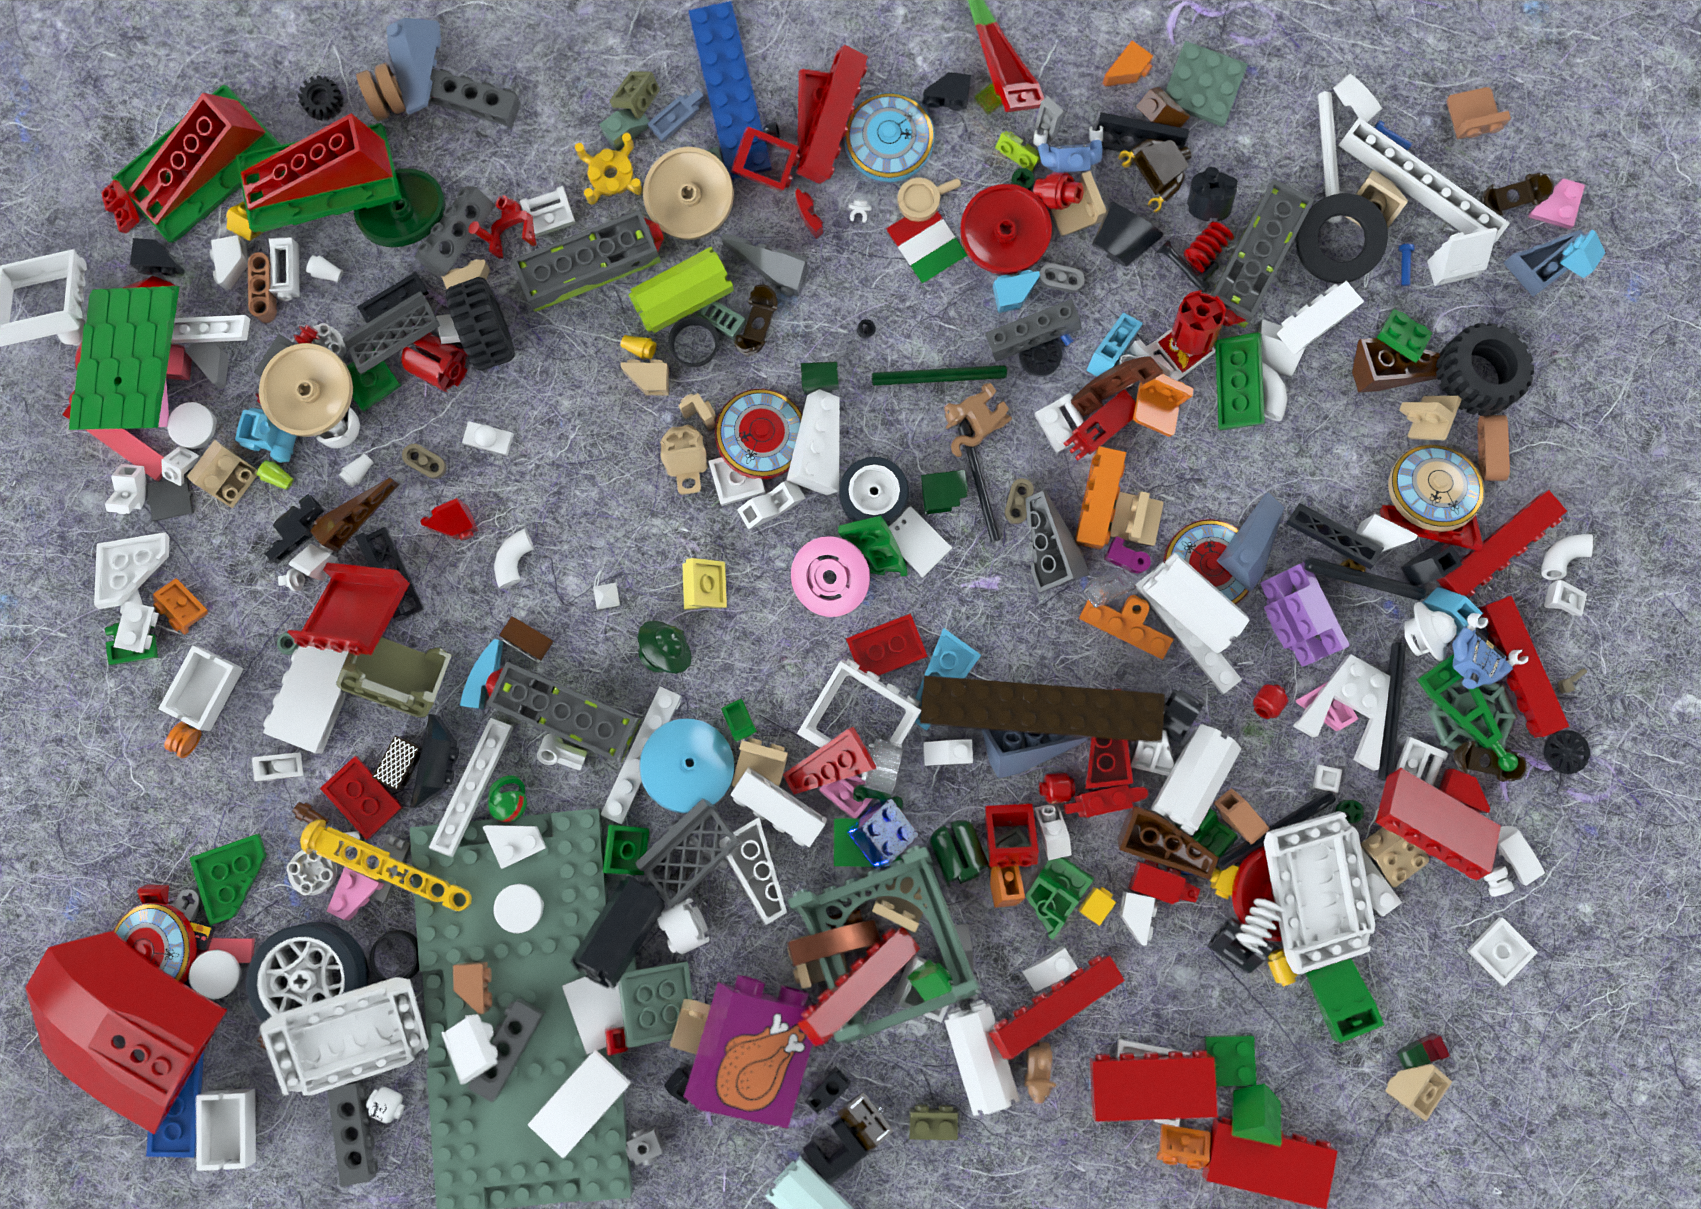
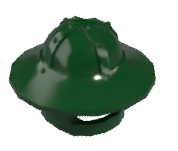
M660 621L645 622L639 628L637 635L639 643L638 654L642 663L649 670L656 673L668 672L678 674L684 672L691 665L692 659L690 647L684 636V630L682 631L676 626Z

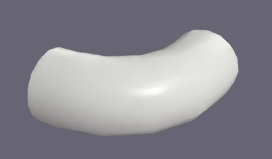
M1262 362L1264 417L1274 421H1281L1287 404L1285 384L1275 370Z
M522 529L507 538L497 551L494 570L499 589L510 587L521 581L517 569L518 561L522 555L534 550L532 540L526 529Z
M1593 535L1567 536L1555 542L1544 555L1541 567L1542 576L1548 580L1562 579L1567 575V565L1571 560L1579 557H1591Z

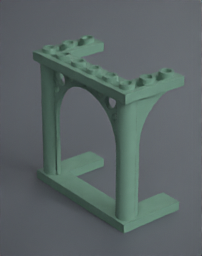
M920 845L911 847L906 850L907 854L902 855L905 863L902 860L889 864V869L880 871V869L872 870L867 873V877L858 880V877L851 878L845 881V885L836 888V886H831L822 890L823 894L817 896L812 891L807 892L806 889L793 893V898L788 899L790 908L802 916L810 935L831 930V927L827 928L826 923L836 925L837 928L843 927L850 914L868 900L883 896L907 900L917 906L929 920L947 970L952 978L954 986L951 988L952 992L871 1023L864 1024L860 1010H858L842 1026V1030L834 1032L837 1043L848 1044L982 993L980 984L974 979L934 873L932 867L934 865L933 859L926 847L921 848ZM911 877L914 881L912 890L906 894L902 893L900 890L901 882L904 878ZM896 880L895 889L888 891L886 885L890 886ZM920 887L922 892L919 894L922 896V899L916 900L914 895ZM868 890L872 892L870 897L865 895ZM847 899H851L852 904L849 907H844L839 902H848ZM830 906L838 907L842 911V917L838 920L829 918L826 913L827 908ZM841 954L819 959L830 990L836 985L834 981L846 973Z

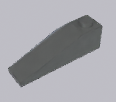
M725 233L722 234L723 245L779 289L782 294L790 297L792 295L799 296L808 274L806 257L778 248L777 252L762 243L753 246L747 239Z
M1046 490L1025 498L1027 525L1031 529V542H1029V550H1032L1033 563H1030L1031 573L1038 593L1090 575L1081 550Z

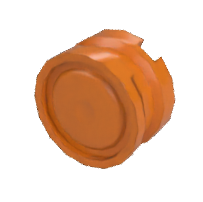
M181 721L168 734L164 747L170 752H176V756L185 758L196 748L202 732L195 727L191 728L189 724Z

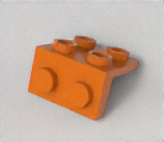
M1165 374L1145 384L1140 382L1133 416L1134 421L1171 437L1175 434L1179 406L1193 396L1194 388L1185 385L1181 381H1176Z

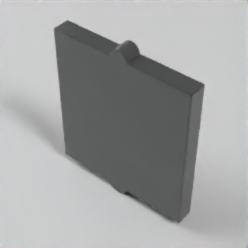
M184 476V484L181 486L168 480L146 484L149 498L147 504L150 505L152 521L194 513L191 500L193 494L190 492L187 476Z

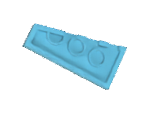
M943 628L924 676L965 679L981 657V654ZM924 678L915 699L920 701L919 706L921 707ZM920 712L915 723L927 731L931 725H922L920 723Z

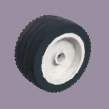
M866 457L852 464L844 473L839 487L840 503L845 514L853 522L882 516L886 524L890 525L903 514L907 506L909 497L908 482L902 470L892 461L881 457ZM877 489L879 492L877 495H872L870 490Z

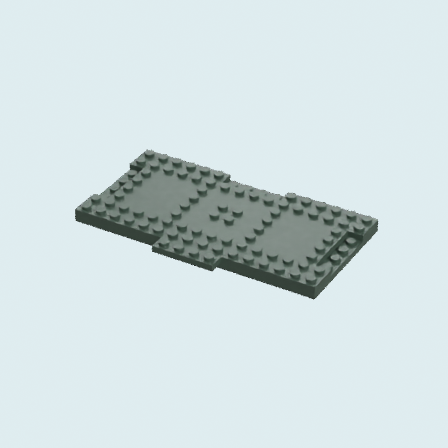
M601 808L528 815L508 823L500 822L497 819L470 821L453 858L429 848L439 825L410 827L412 866L441 878L450 885L455 884L466 889L472 897V902L468 908L456 911L443 906V902H434L414 893L419 970L422 971L426 1033L429 1044L427 1083L436 1209H504L581 1200L582 1202L630 1198L633 1194L631 1162L625 1148L628 1146L627 1141L629 1139L625 1091L622 1092L564 1158L528 1126L531 1120L592 1054H586L562 986L586 976L584 969L578 972L569 961L608 902L606 873H603L605 852L602 817L600 815ZM486 825L537 826L547 848L501 869L483 827ZM414 874L413 885L415 888H418L422 885L423 880L419 874ZM436 883L432 887L433 895L441 897L444 894V887ZM515 884H525L534 888L544 902L540 921L535 927L522 933H512L503 929L496 921L494 915V903L498 894L506 887ZM457 893L454 896L455 905L462 907L466 903L464 894ZM636 955L625 972L637 970ZM488 962V968H491L492 973L491 982H488V992L492 993V1006L489 1007V1011L484 1014H478L454 991V965L459 963ZM522 998L545 1011V1014L498 1099L492 1103L467 1088L471 1081L466 1084L460 1083L441 1032H446L464 1020L466 1016L477 1014L482 1022L492 1025L494 1032L499 1023H504L507 1017L504 1013L510 1002H515ZM519 1021L512 1022L513 1031L521 1033L522 1025ZM491 1037V1039L489 1040L490 1044L493 1043L495 1037ZM501 1042L500 1051L503 1054H509V1045ZM607 1047L597 1050L623 1075L621 1053L608 1055ZM496 1066L487 1069L491 1076H497L498 1070Z

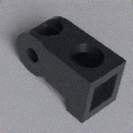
M835 1066L828 1076L810 1093L805 1102L817 1115H820L849 1088L851 1081Z

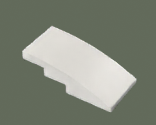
M595 1049L531 1120L528 1126L564 1158L631 1082Z

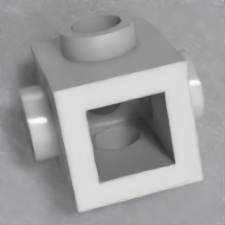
M657 1126L648 1130L642 1127L631 1133L632 1137L627 1141L628 1146L625 1147L629 1159H634L636 1165L643 1162L644 1166L656 1161V1156L662 1154L666 1149Z

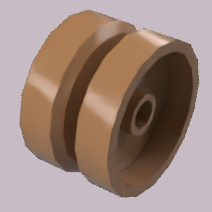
M386 62L375 66L377 81L368 70L356 74L365 101L377 122L389 118L387 103L395 114L406 111L399 83Z

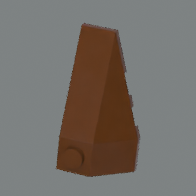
M1377 338L1360 339L1357 344L1352 369L1358 393L1381 391L1437 379L1436 372L1439 369L1436 367L1437 359L1440 358V353L1425 349L1422 356L1415 363Z
M389 477L331 510L324 516L319 517L313 523V528L310 532L322 546L338 552L400 484Z
M1136 806L1125 818L1117 839L1120 851L1207 879H1211L1219 859L1218 856L1158 813Z

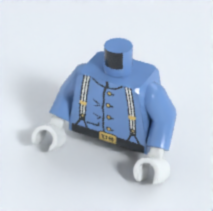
M1092 126L1089 128L1091 143L1055 146L1047 144V130H1043V135H1039L1037 130H1035L1033 144L1038 146L1041 162L1049 170L1055 172L1091 170V165L1099 163L1102 159V126H1100L1099 131H1093Z
M1477 613L1468 616V627H1464L1452 643L1454 652L1453 668L1464 677L1462 683L1469 689H1474L1483 684L1491 685L1513 670V665L1525 664L1528 661V656H1523L1518 660L1517 656L1522 650L1511 651L1508 656L1509 660L1505 661L1506 656L1475 629L1476 627L1484 628L1488 623L1487 618L1481 617L1478 619L1481 614Z

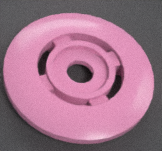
M825 536L808 542L798 551L792 563L791 582L797 598L807 609L818 615L837 617L853 611L863 602L869 590L870 571L864 555L855 545L839 537ZM833 555L838 557L839 560L827 558L820 561L819 556ZM827 570L834 571L837 576L836 581L832 584L824 580V573ZM840 593L842 596L838 599H826L822 597V594L834 596Z

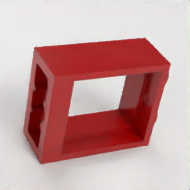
M747 126L730 172L781 192L784 188H789L793 177V175H790L792 166L796 167L800 157V153H797L799 146ZM754 137L790 151L779 182L743 168Z
M1033 804L985 806L984 820L989 867L1005 868L1007 866L1028 867L1037 865L1039 851ZM1028 826L1030 847L996 848L993 827Z

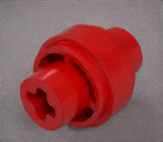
M1053 172L1047 175L1045 179L1038 178L1036 180L1033 193L1042 199L1048 208L1063 210L1068 208L1071 203L1079 204L1081 202L1084 188L1082 183L1074 182L1073 177L1068 173Z

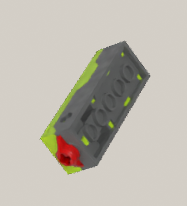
M1273 178L1211 293V296L1215 297L1217 295L1224 302L1226 313L1223 325L1232 326L1237 324L1245 328L1253 319L1315 199Z
M637 210L512 260V263L529 304L537 312L661 263L658 252L664 236L658 223L644 218L641 210Z
M507 661L504 668L492 672L486 682V689L490 697L487 703L488 706L616 762L622 763L641 719Z

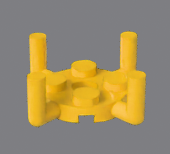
M629 133L622 135L624 147L620 152L603 149L593 157L586 152L582 143L575 145L578 157L589 164L587 175L594 190L586 188L584 195L590 205H594L601 195L612 196L613 194H621L627 189L636 195L643 193L640 180L638 178L633 179V168L628 159L629 154L634 148ZM610 168L617 170L616 175L612 178L605 176V172Z

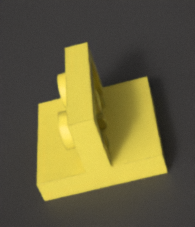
M697 558L686 559V563L682 564L684 610L707 607L727 608L725 562Z

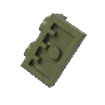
M630 71L609 101L613 108H631L635 118H641L659 93L660 88L652 72Z
M917 1104L915 1108H910L909 1140H958V1110L953 1109L952 1105H939V1109H931L929 1105Z

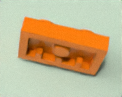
M177 578L153 593V607L156 608L155 610L160 615L164 614L169 619L168 622L175 631L180 630L184 635L189 633L188 627L208 614V610Z
M1162 1124L1160 1129V1148L1156 1159L1163 1160V1163L1167 1165L1181 1163L1186 1164L1190 1169H1201L1210 1160L1211 1132Z

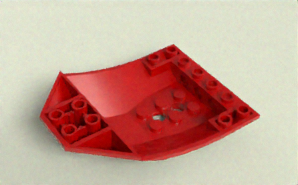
M115 930L48 947L25 987L43 1053L62 1074L93 1098L147 1131L156 1134L225 1016L227 1009L164 972L126 943L114 932ZM115 1035H121L125 1038L126 1044L123 1048L115 1046L113 1042ZM135 1049H140L144 1052V1060H139L135 1057Z

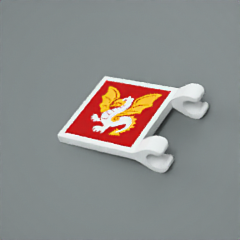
M1172 328L1146 346L1153 354L1157 351L1162 354L1175 370L1170 378L1179 381L1216 353L1214 347L1207 352L1203 351L1199 355H1190L1182 352L1176 347L1177 342H1173L1171 336Z

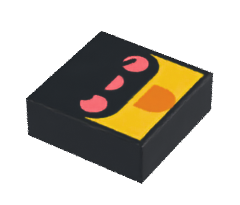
M190 921L196 938V948L209 950L215 926Z

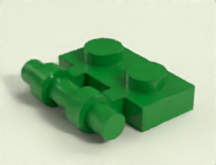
M120 622L114 623L113 626L105 627V634L107 636L114 635V641L105 642L108 665L114 666L158 658L155 635L149 634L153 636L150 649H145L144 653L114 647Z

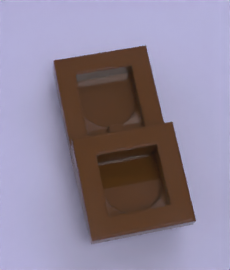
M511 616L499 634L506 641L540 661L554 642Z

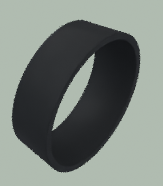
M697 316L685 317L679 320L670 330L668 346L672 355L682 364L689 367H700L710 362L715 356L718 347V334L715 327L708 320ZM691 325L705 327L712 333L715 340V348L712 354L707 359L698 363H688L681 360L677 356L674 347L678 333Z
M394 930L382 935L374 943L370 951L369 962L374 974L384 981L389 980L378 971L374 961V953L382 939L398 936L410 943L415 957L411 970L402 978H413L419 971L417 938L403 930Z

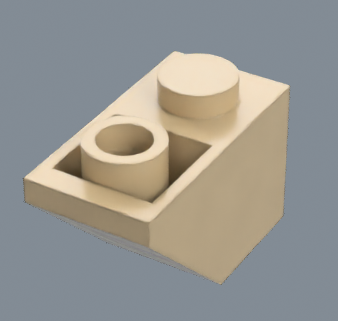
M477 259L469 262L466 267L448 271L445 277L442 276L446 289L451 286L476 277L487 279L490 268L484 259Z
M635 359L627 360V363H621L623 372L645 395L669 396V367L667 363H664L662 360H650V363H641L640 360Z

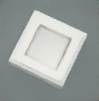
M1317 765L1313 788L1338 793L1342 770Z

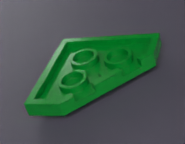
M260 834L240 839L189 858L209 925H214L237 916L267 857Z

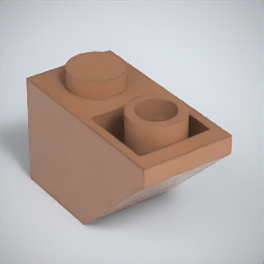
M1232 788L1214 802L1223 820L1250 844H1253L1270 830L1248 802Z
M488 962L459 963L454 965V991L478 1014H484L489 1011V1007L492 1006V993L488 992V982H491L492 973L491 968H488Z

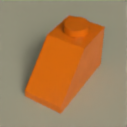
M1131 41L1107 71L1102 84L1104 86L1136 83L1141 76L1146 77L1151 71L1153 55L1134 41Z
M1019 866L991 867L990 888L994 908L1017 906L1025 899Z

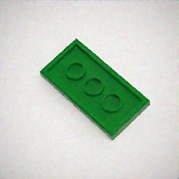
M1255 332L1218 339L1215 343L1218 429L1223 431L1265 424L1261 333Z

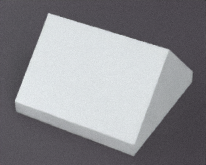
M1262 319L1258 330L1261 333L1262 362L1276 372L1292 377L1305 348L1294 355L1277 335L1283 326Z

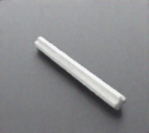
M1324 91L1318 94L1325 193L1327 197L1339 194L1340 192L1331 92ZM1332 217L1328 219V222L1337 223L1341 221L1342 217Z

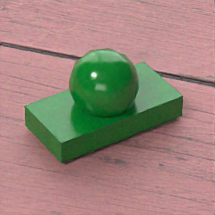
M742 698L721 708L735 742L748 738L757 732Z

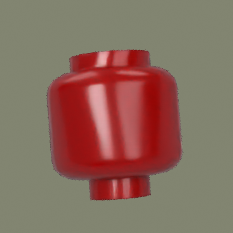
M1277 684L1263 685L1252 701L1254 711L1264 719L1279 717L1288 704V697L1285 694L1284 688Z
M1064 772L1048 773L1044 776L1043 782L1039 783L1040 796H1044L1049 804L1067 803L1075 795L1074 779Z

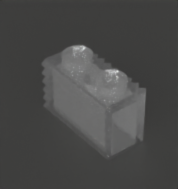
M876 739L874 744L870 743L868 753L877 769L863 773L862 780L866 781L865 788L893 794L905 745Z

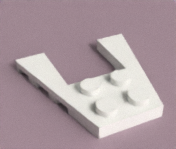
M1350 654L1344 658L1331 675V679L1325 687L1321 688L1318 696L1312 704L1308 705L1303 712V716L1299 721L1295 722L1293 727L1313 738L1317 737L1333 698L1370 718L1353 760L1374 771L1379 769L1390 676Z

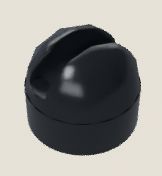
M777 122L769 123L763 128L762 132L780 139Z
M864 319L857 325V334L864 339L872 337L876 331L874 322L869 319ZM863 325H866V334L863 333Z

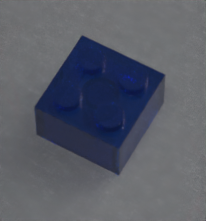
M892 798L875 803L847 831L875 869L890 865L919 836Z

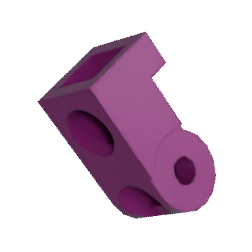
M1118 536L1112 539L1104 557L1105 561L1136 574L1142 573L1150 567L1151 559L1147 553L1142 551L1135 552L1122 546L1125 540Z

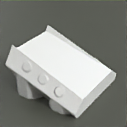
M478 1014L466 1016L464 1020L446 1032H441L461 1084H466L498 1063L496 1060L497 1049L489 1041L493 1035L492 1025L482 1022Z

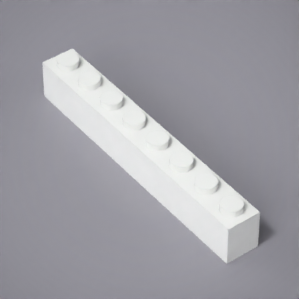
M1358 118L1338 145L1371 169L1391 180L1395 186L1459 231L1464 232L1465 235L1471 234L1472 231L1482 227H1486L1487 230L1496 228L1495 243L1510 224L1361 118Z

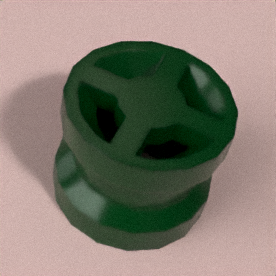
M1027 168L1017 169L1012 175L1010 184L1018 185L1031 191L1034 175Z
M1342 800L1335 808V812L1345 813L1347 816L1345 819L1348 823H1357L1364 815L1363 806L1356 800Z

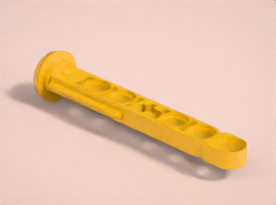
M318 819L312 821L301 833V849L308 855L313 851H317V855L377 881L381 878L434 902H443V906L452 910H465L472 902L471 894L466 889L455 884L450 885L441 878L390 857L389 852L334 828H325V820ZM350 846H354L358 852L353 860L348 859L346 856V850ZM372 855L379 859V865L375 869H371L367 864L368 858ZM397 865V871L403 874L407 873L405 877L400 875L392 877L390 868H394ZM414 874H419L423 880L422 885L418 888L413 887L410 882ZM436 883L444 887V894L441 897H436L432 893V887ZM457 893H462L466 897V903L462 907L454 903V896Z

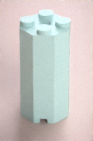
M801 1156L796 1158V1163L792 1161L774 1181L776 1184L775 1188L772 1190L769 1187L765 1194L778 1209H853Z

